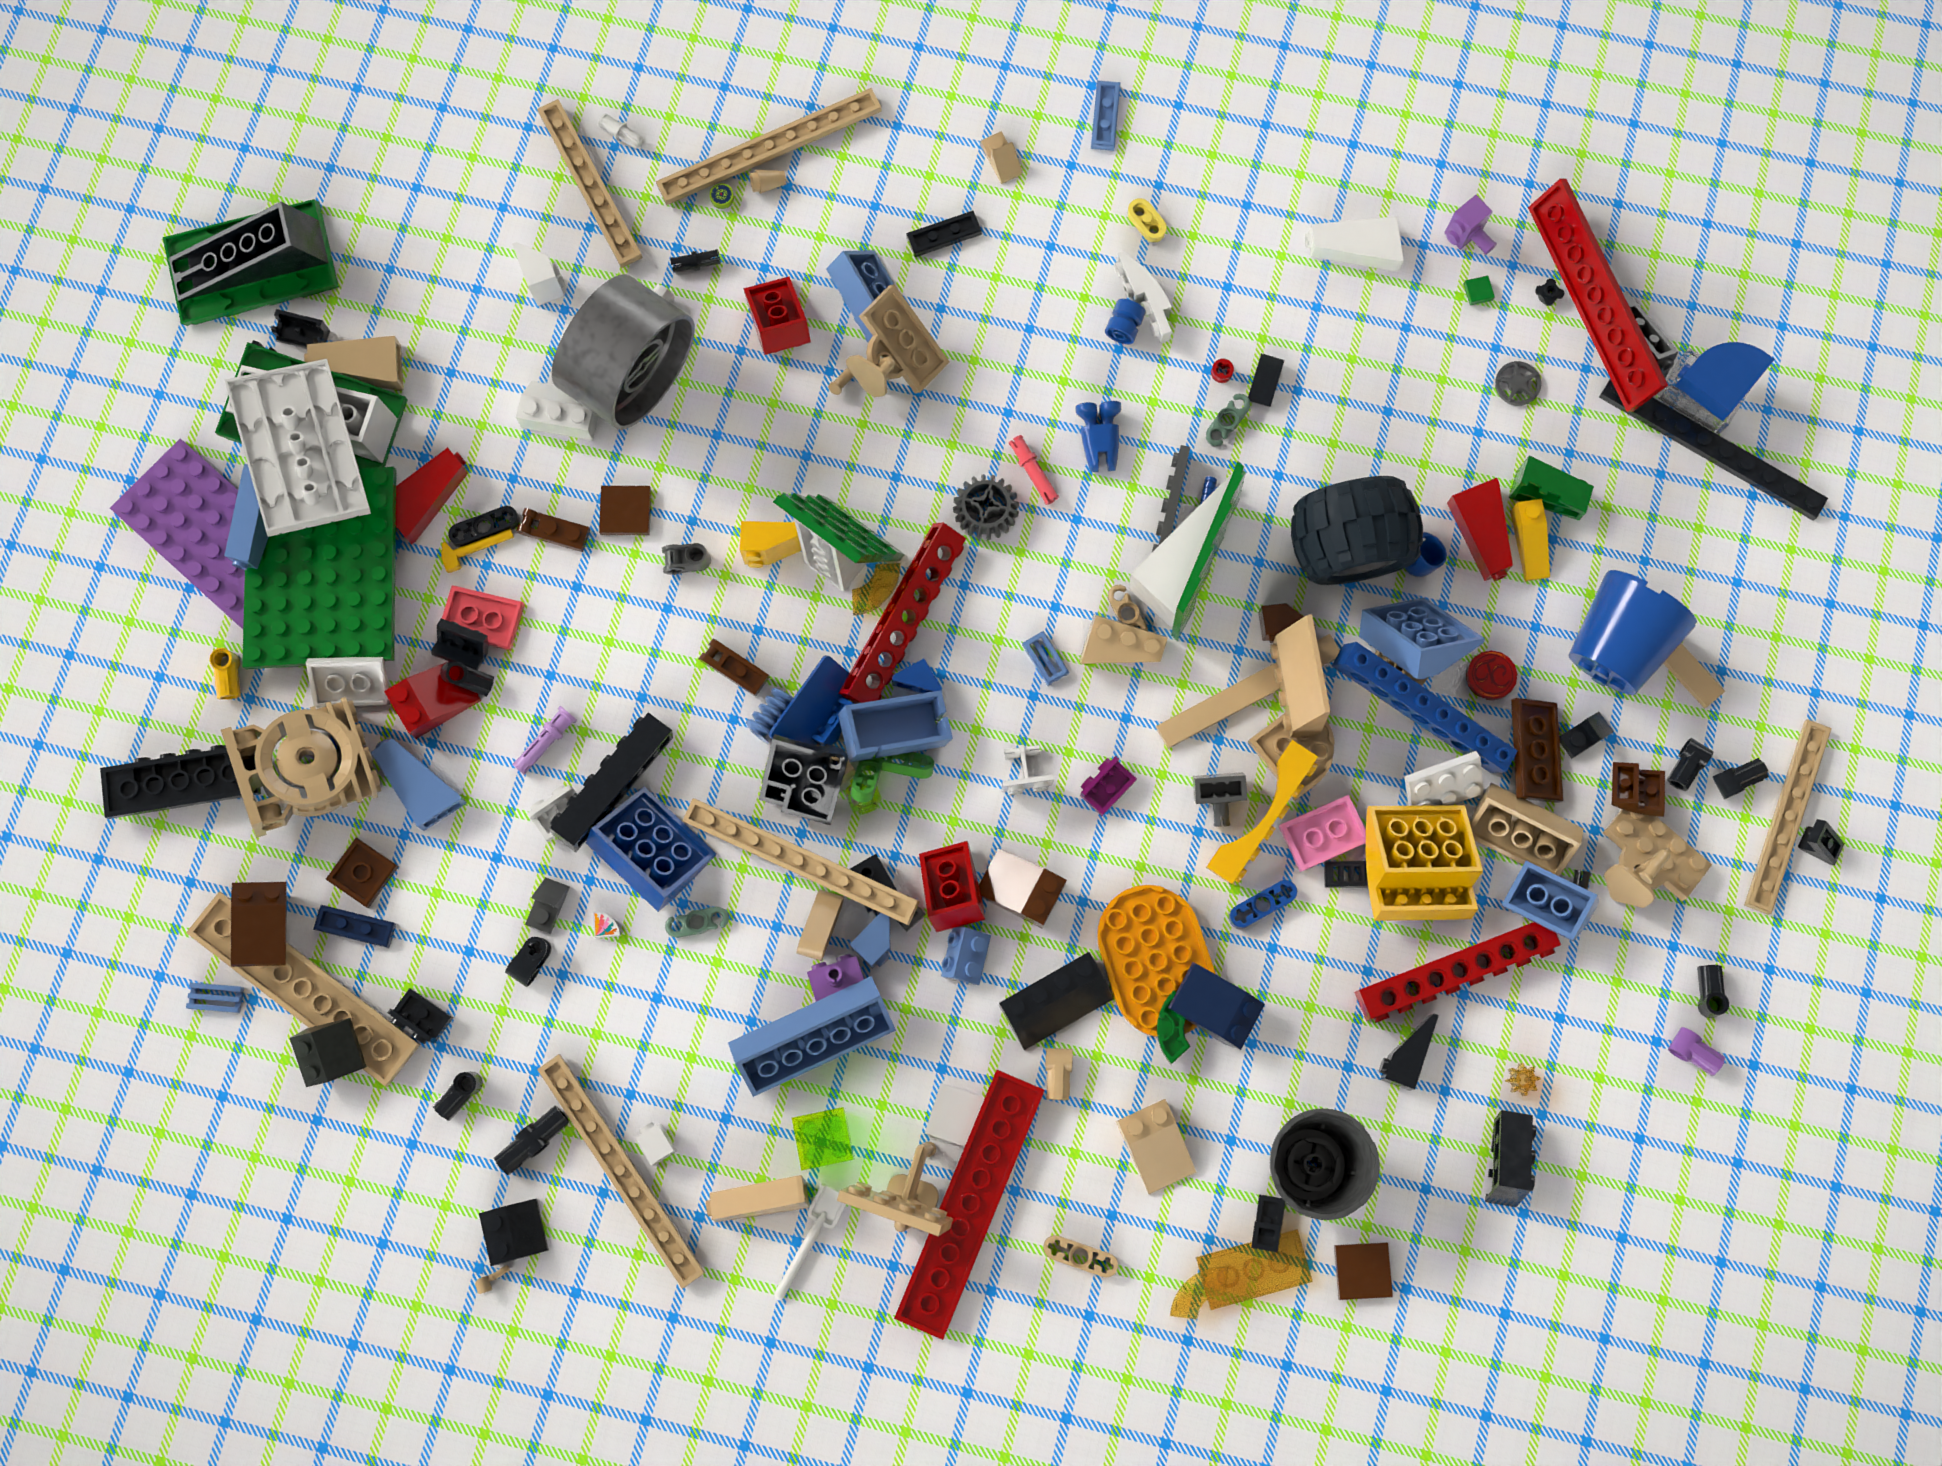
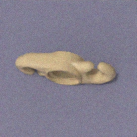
M1123 585L1112 586L1108 591V600L1118 621L1134 627L1138 626L1148 631L1139 608L1131 601L1130 594L1125 593L1124 598L1120 601L1114 598L1116 591L1125 592L1126 587ZM1124 607H1131L1134 610L1135 616L1132 620H1124L1121 617V610Z

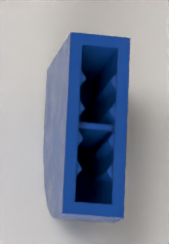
M1740 342L1718 344L1702 353L1691 366L1687 363L1677 374L1680 380L1675 386L1723 421L1775 359L1763 350L1750 344Z

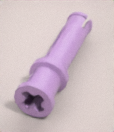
M559 706V711L549 722L544 723V730L512 764L522 774H526L556 739L559 740L563 737L562 733L572 722H577V719L562 706Z

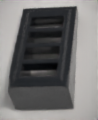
M1366 861L1324 862L1325 888H1368V881H1365ZM1333 867L1338 868V881H1333ZM1344 868H1348V881H1344ZM1354 868H1359V881H1355Z

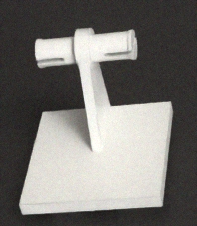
M1019 745V748L1004 749L1005 760L1020 758L1023 779L1003 781L1002 792L1008 791V795L1022 794L1024 789L1033 788V792L1048 790V787L1052 786L1054 774L1028 777L1026 757L1040 755L1039 745L1028 747Z

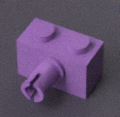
M1477 195L1473 196L1454 212L1444 233L1448 241L1456 245L1460 250L1473 241L1487 255L1497 245L1483 230L1493 211Z
M851 954L837 957L836 963L827 965L826 962H821L811 966L812 970L808 971L807 975L815 1001H819L864 980L857 956L851 957Z

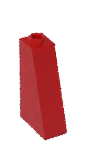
M448 447L396 486V527L411 545L418 540L468 474L463 467L467 464L458 452L453 454Z
M1494 478L1452 495L1447 502L1484 581L1492 578L1494 581H1498L1508 575L1507 572L1513 566L1498 478Z

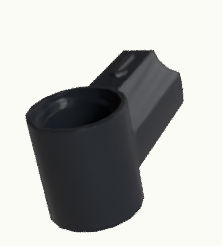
M447 662L442 666L440 672L441 678L446 683L459 686L485 697L491 691L494 683V676L468 667L461 662ZM453 666H456L460 672L456 680L451 679L449 676V670Z
M1690 738L1679 752L1678 756L1680 758L1668 776L1667 781L1676 789L1687 791L1698 772L1707 765L1714 751L1695 739Z
M1757 758L1735 769L1734 767L1727 769L1712 778L1723 799H1727L1746 790V787L1763 781L1769 776L1765 763Z
M1698 966L1700 991L1698 1010L1706 1018L1720 1016L1729 1009V1000L1724 990L1722 966ZM1710 999L1717 1003V1011L1711 1009L1709 1005Z
M471 1071L459 1073L454 1078L453 1083L437 1099L432 1107L441 1117L450 1121L466 1102L481 1090L483 1084L481 1076ZM467 1076L473 1081V1086L469 1091L463 1087V1080Z

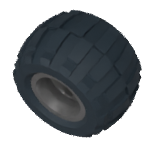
M1394 476L1364 477L1329 485L1303 496L1293 507L1291 539L1294 553L1303 572H1307L1308 580L1316 584L1337 585L1380 577L1412 565L1421 555L1423 523L1419 506L1411 490L1407 489L1405 481Z

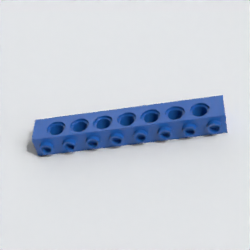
M1358 642L1343 644L1332 667L1461 754L1466 755L1477 751L1481 757V767L1488 772H1507L1517 753L1516 749Z

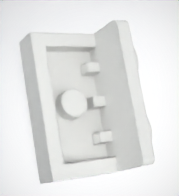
M570 785L558 787L552 792L553 796L545 801L540 800L531 806V811L527 813L547 842L555 838L550 831L551 820L557 813H562L568 807V800L576 793Z

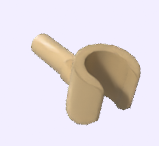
M505 1265L493 1274L479 1278L475 1283L477 1293L482 1294L491 1291L490 1281L496 1280L510 1271L509 1266Z

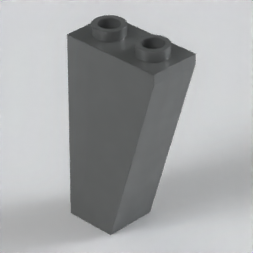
M1626 291L1623 293L1664 378H1666L1669 370L1674 365L1678 350L1630 293Z

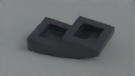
M1261 353L1248 395L1251 402L1271 407L1284 364L1283 359Z
M1259 1194L1251 1248L1278 1252L1286 1204L1282 1198Z

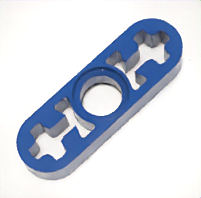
M1282 880L1238 904L1229 913L1230 924L1237 929L1246 928L1291 903L1297 896L1295 884L1289 880ZM1280 886H1283L1285 889L1290 888L1289 898L1287 899L1286 896L1278 898L1276 901L1279 905L1276 906L1273 896L1281 891ZM1264 897L1269 901L1270 908L1268 911L1262 912L1257 909L1256 900L1258 898ZM1250 903L1253 913L1245 918L1246 923H1243L1241 920L1236 921V911L1239 910L1240 913L1246 912L1250 909L1247 906Z

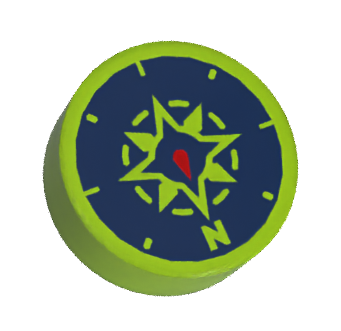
M720 183L711 188L710 200L713 206L718 209H726L733 204L734 194L729 185Z

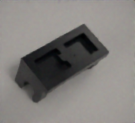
M276 309L274 316L278 324L277 327L271 326V331L276 336L277 342L306 349L307 344L327 342L330 330L323 320Z

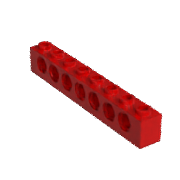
M944 522L932 524L840 689V695L854 704L881 700L882 690L892 680L894 675L892 672L896 665L903 660L908 643L912 642L916 637L918 625L927 617L929 605L939 595L940 586L943 580L950 575L952 571L951 566L955 558L959 557L963 552V544L967 538ZM939 548L942 550L941 559L938 557ZM927 569H929L931 572V577L929 580L926 577ZM915 590L919 592V599L917 601L914 598ZM904 611H906L908 616L906 622L902 619ZM892 632H894L896 636V640L893 644L890 640ZM881 653L884 657V662L882 665H880L878 662V658ZM870 675L872 684L868 687L866 679Z
M1532 922L1367 986L1354 993L1366 1021L1374 1019L1375 1023L1390 1018L1388 1012L1397 1009L1400 1014L1413 1009L1412 1003L1419 1000L1422 1001V1004L1437 999L1436 994L1445 991L1446 995L1461 990L1460 984L1469 982L1470 986L1485 981L1483 976L1491 972L1494 977L1508 972L1507 966L1516 963L1517 968L1532 962L1530 957L1537 954L1540 955L1541 959L1556 953L1554 948L1560 946L1561 943L1555 932ZM1526 937L1533 940V950L1526 948L1524 944ZM1502 946L1510 950V959H1505L1501 955ZM1479 955L1484 956L1487 960V967L1485 969L1477 964V957ZM1455 964L1463 968L1464 975L1462 978L1454 974L1453 967ZM1431 974H1436L1440 978L1439 987H1435L1430 983L1429 978ZM1407 983H1412L1416 986L1417 993L1415 996H1410L1406 992ZM1384 992L1392 995L1393 1003L1391 1006L1383 1003L1382 994Z

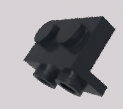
M441 618L437 624V642L431 650V655L449 662H461L468 667L478 670L488 654V635Z
M411 988L408 989L395 1009L390 1008L387 1012L393 1017L392 1023L403 1030L405 1027H408L414 1031L412 1036L423 1044L427 1041L436 1043L454 1018Z

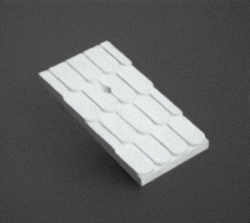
M327 359L225 379L268 537L278 535L279 533L283 534L305 529V527L309 528L327 524L332 521L345 520L357 517L358 515L371 514Z

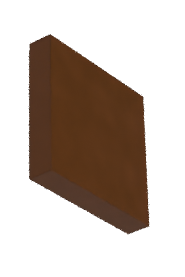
M601 486L600 535H650L651 487Z
M356 837L326 880L366 908H369L399 866Z
M1388 1242L1334 1245L1338 1300L1393 1297Z

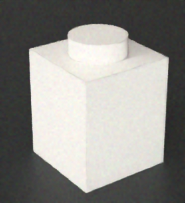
M653 1122L641 1128L639 1130L640 1135L635 1137L650 1165H656L677 1152L662 1124L654 1126Z

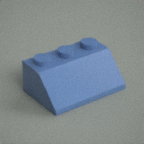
M1525 861L1502 906L1574 942L1589 923L1599 904V898L1597 894Z

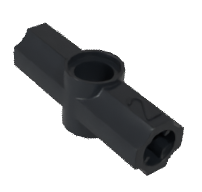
M556 1105L552 1107L535 1123H530L514 1137L515 1140L494 1157L496 1164L507 1175L513 1173L526 1160L535 1157L549 1145V1141L570 1124L567 1116Z

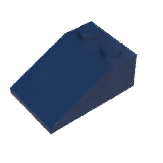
M1192 962L1168 1008L1221 1043L1241 1050L1265 1004L1248 992Z

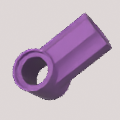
M1685 1027L1680 1028L1668 1048L1671 1054L1683 1061L1691 1062L1710 1076H1715L1725 1063L1723 1055L1703 1043L1702 1038L1698 1034Z

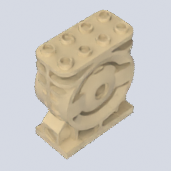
M346 697L340 698L341 702L331 704L329 701L322 708L316 709L313 706L310 709L286 713L270 723L265 730L254 724L232 730L231 727L221 729L256 838L267 835L266 831L286 826L293 814L305 817L320 816L330 813L340 806L342 808L348 807L347 804L354 801L361 803L363 802L362 799L367 797L378 798L377 792L381 791L380 781L376 770H370L374 768L369 748H363L366 745L361 724L355 725L358 719L352 700L347 701ZM310 729L326 731L334 737L340 746L342 761L337 774L333 778L335 789L331 792L327 781L333 776L337 768L338 757L336 748L326 735ZM285 736L288 737L283 740L277 751L278 769L287 782L296 787L305 788L308 799H302L299 789L290 787L281 781L273 769L272 756L274 748ZM306 755L314 757V761L310 764L300 762ZM255 757L256 769L252 771L246 770L243 760ZM263 786L269 798L256 802L254 791L256 788Z

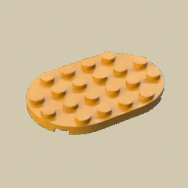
M1140 885L1121 892L1110 901L1102 913L1097 929V943L1118 1009L1134 1028L1147 1035L1157 1037V1020L1160 1009L1167 997L1173 991L1177 992L1192 962L1215 974L1196 915L1190 905L1180 895L1156 885ZM1185 1019L1184 1033L1186 1034L1197 1026Z

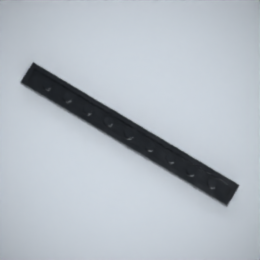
M1611 378L1599 395V398L1813 521L1819 516L1828 500V497L1653 397L1635 411L1627 412Z

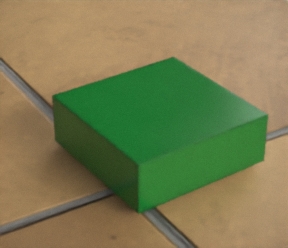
M1488 275L1465 280L1463 283L1470 305L1494 300L1495 296Z

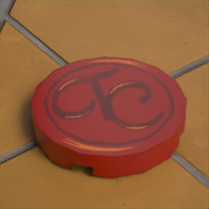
M1490 650L1481 652L1471 660L1466 671V680L1468 687L1475 695L1494 701L1502 699L1513 690L1518 674L1515 664L1508 656L1501 652Z

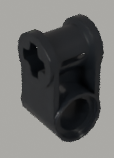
M540 937L529 938L518 954L511 960L505 973L525 987H528L537 977L541 967L550 956V943ZM535 944L540 945V949H542L540 954L535 953L536 950L533 948Z

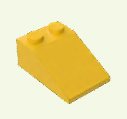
M741 521L740 553L744 564H748L749 567L761 568L763 565L773 564L802 551L795 522Z

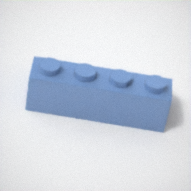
M875 250L842 251L826 270L832 282L839 290L844 303L854 316L855 322L865 335L866 341L869 342L873 335L862 322L859 315L889 285L894 283Z

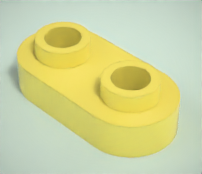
M1142 198L1133 200L1128 207L1127 214L1129 220L1147 241H1161L1166 234L1167 226L1165 221L1147 200ZM1140 211L1143 213V215L1138 216L1136 215V212ZM1155 229L1158 231V233L1153 234L1150 232V230Z

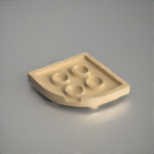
M1284 713L1249 739L1248 743L1276 779V763L1292 740L1318 756L1315 761L1318 767L1311 777L1305 775L1301 781L1304 787L1297 798L1291 796L1296 801L1317 785L1326 775L1333 761L1335 743L1328 721H1326L1321 733L1318 735L1290 738L1289 730L1285 731L1283 725V716L1286 715Z

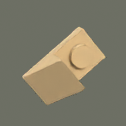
M1002 131L980 141V146L1001 184L1022 175V169L1012 142H1007Z

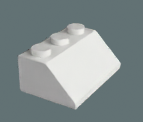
M531 381L521 394L516 419L521 428L593 441L598 415L558 389L555 385Z

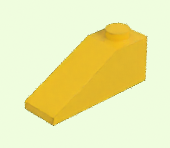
M1542 499L1517 502L1510 511L1524 580L1531 581L1549 578L1547 521Z

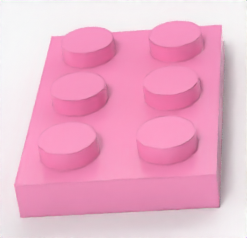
M1349 795L1278 826L1300 872L1366 844V830Z

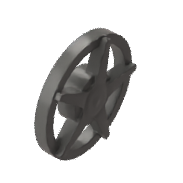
M1514 361L1507 363L1499 370L1495 378V389L1499 397L1506 403L1522 406L1529 404L1537 397L1541 389V378L1539 372L1530 364ZM1513 367L1514 374L1510 378L1500 377L1506 369ZM1519 367L1529 370L1532 374L1525 376L1520 373ZM1533 378L1536 380L1535 393L1528 387L1529 381ZM1500 382L1508 385L1511 391L1509 397L1503 393ZM1523 392L1530 397L1522 401L1512 399L1515 394Z

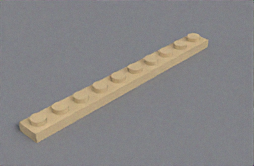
M869 88L656 181L657 187L666 205H669L882 112L881 105L872 88Z
M692 799L683 818V822L906 925H910L920 901L697 799Z
M558 1054L538 1068V1072L682 1289L703 1275L705 1271L563 1057Z

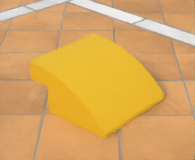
M1465 805L1368 806L1366 816V869L1374 921L1472 919L1478 910L1472 886L1482 874L1483 869Z

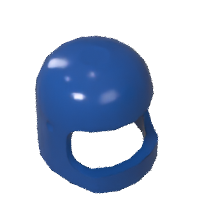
M1423 532V538L1426 540L1423 541L1420 547L1421 555L1415 563L1405 568L1410 575L1415 577H1425L1433 573L1445 563L1447 558L1446 548L1436 536L1427 532Z

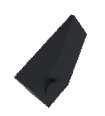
M1428 1015L1387 1058H1383L1379 1068V1073H1382L1380 1080L1409 1091L1415 1090L1439 1015Z

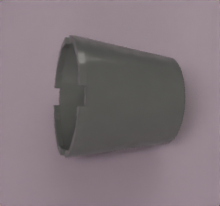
M1324 1108L1302 1112L1290 1119L1280 1129L1272 1144L1270 1173L1274 1186L1282 1199L1292 1209L1304 1216L1319 1220H1335L1346 1217L1369 1200L1378 1182L1380 1161L1375 1142H1373L1365 1127L1359 1121L1344 1112ZM1314 1158L1313 1162L1317 1163V1168L1309 1171L1310 1167H1307L1306 1163Z

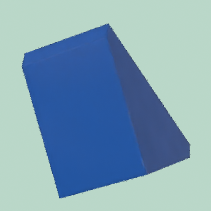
M924 658L894 674L892 677V685L918 693L942 691L941 686Z

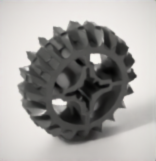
M983 474L981 475V481H978L973 476L972 484L965 481L963 483L964 489L959 488L957 490L959 497H954L956 506L953 507V513L957 514L955 521L962 522L960 529L965 530L969 528V536L976 532L978 540L982 538V534H986L988 541L991 540V534L993 533L997 538H1000V530L1008 533V525L1014 526L1015 520L1013 518L1019 515V512L1016 510L1019 508V502L1015 501L1017 493L1011 492L1012 486L1010 484L1004 486L1005 480L1003 478L995 482V475H991L990 480H986V476ZM985 491L983 496L970 499L976 493ZM993 493L999 495L1006 506H1001V503L996 502L993 499ZM989 499L990 507H988V509L985 511V515L983 516L982 508H984L985 504H987V500ZM966 508L979 515V522L969 516ZM1000 516H1002L999 520L993 523H987L988 520L992 517L999 518Z

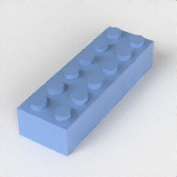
M871 976L728 1042L734 1062L754 1097L896 1031Z

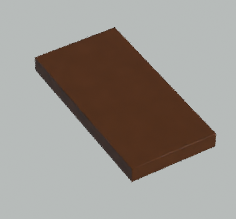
M1522 698L1512 699L1514 749L1517 750L1514 757L1517 799L1562 802L1563 787L1557 703Z

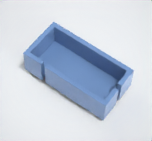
M942 691L845 705L838 716L849 763L868 760L874 755L876 758L945 747L953 739L948 717H943L937 724L935 722L946 713Z

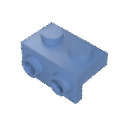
M966 927L952 928V932L948 936L946 957L942 961L941 976L973 985H980L991 935Z

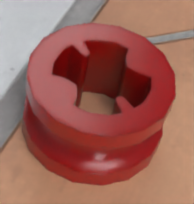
M1222 358L1216 360L1211 369L1212 378L1218 383L1228 382L1234 372L1232 362ZM1219 367L1222 369L1227 368L1226 375L1224 373H1217Z

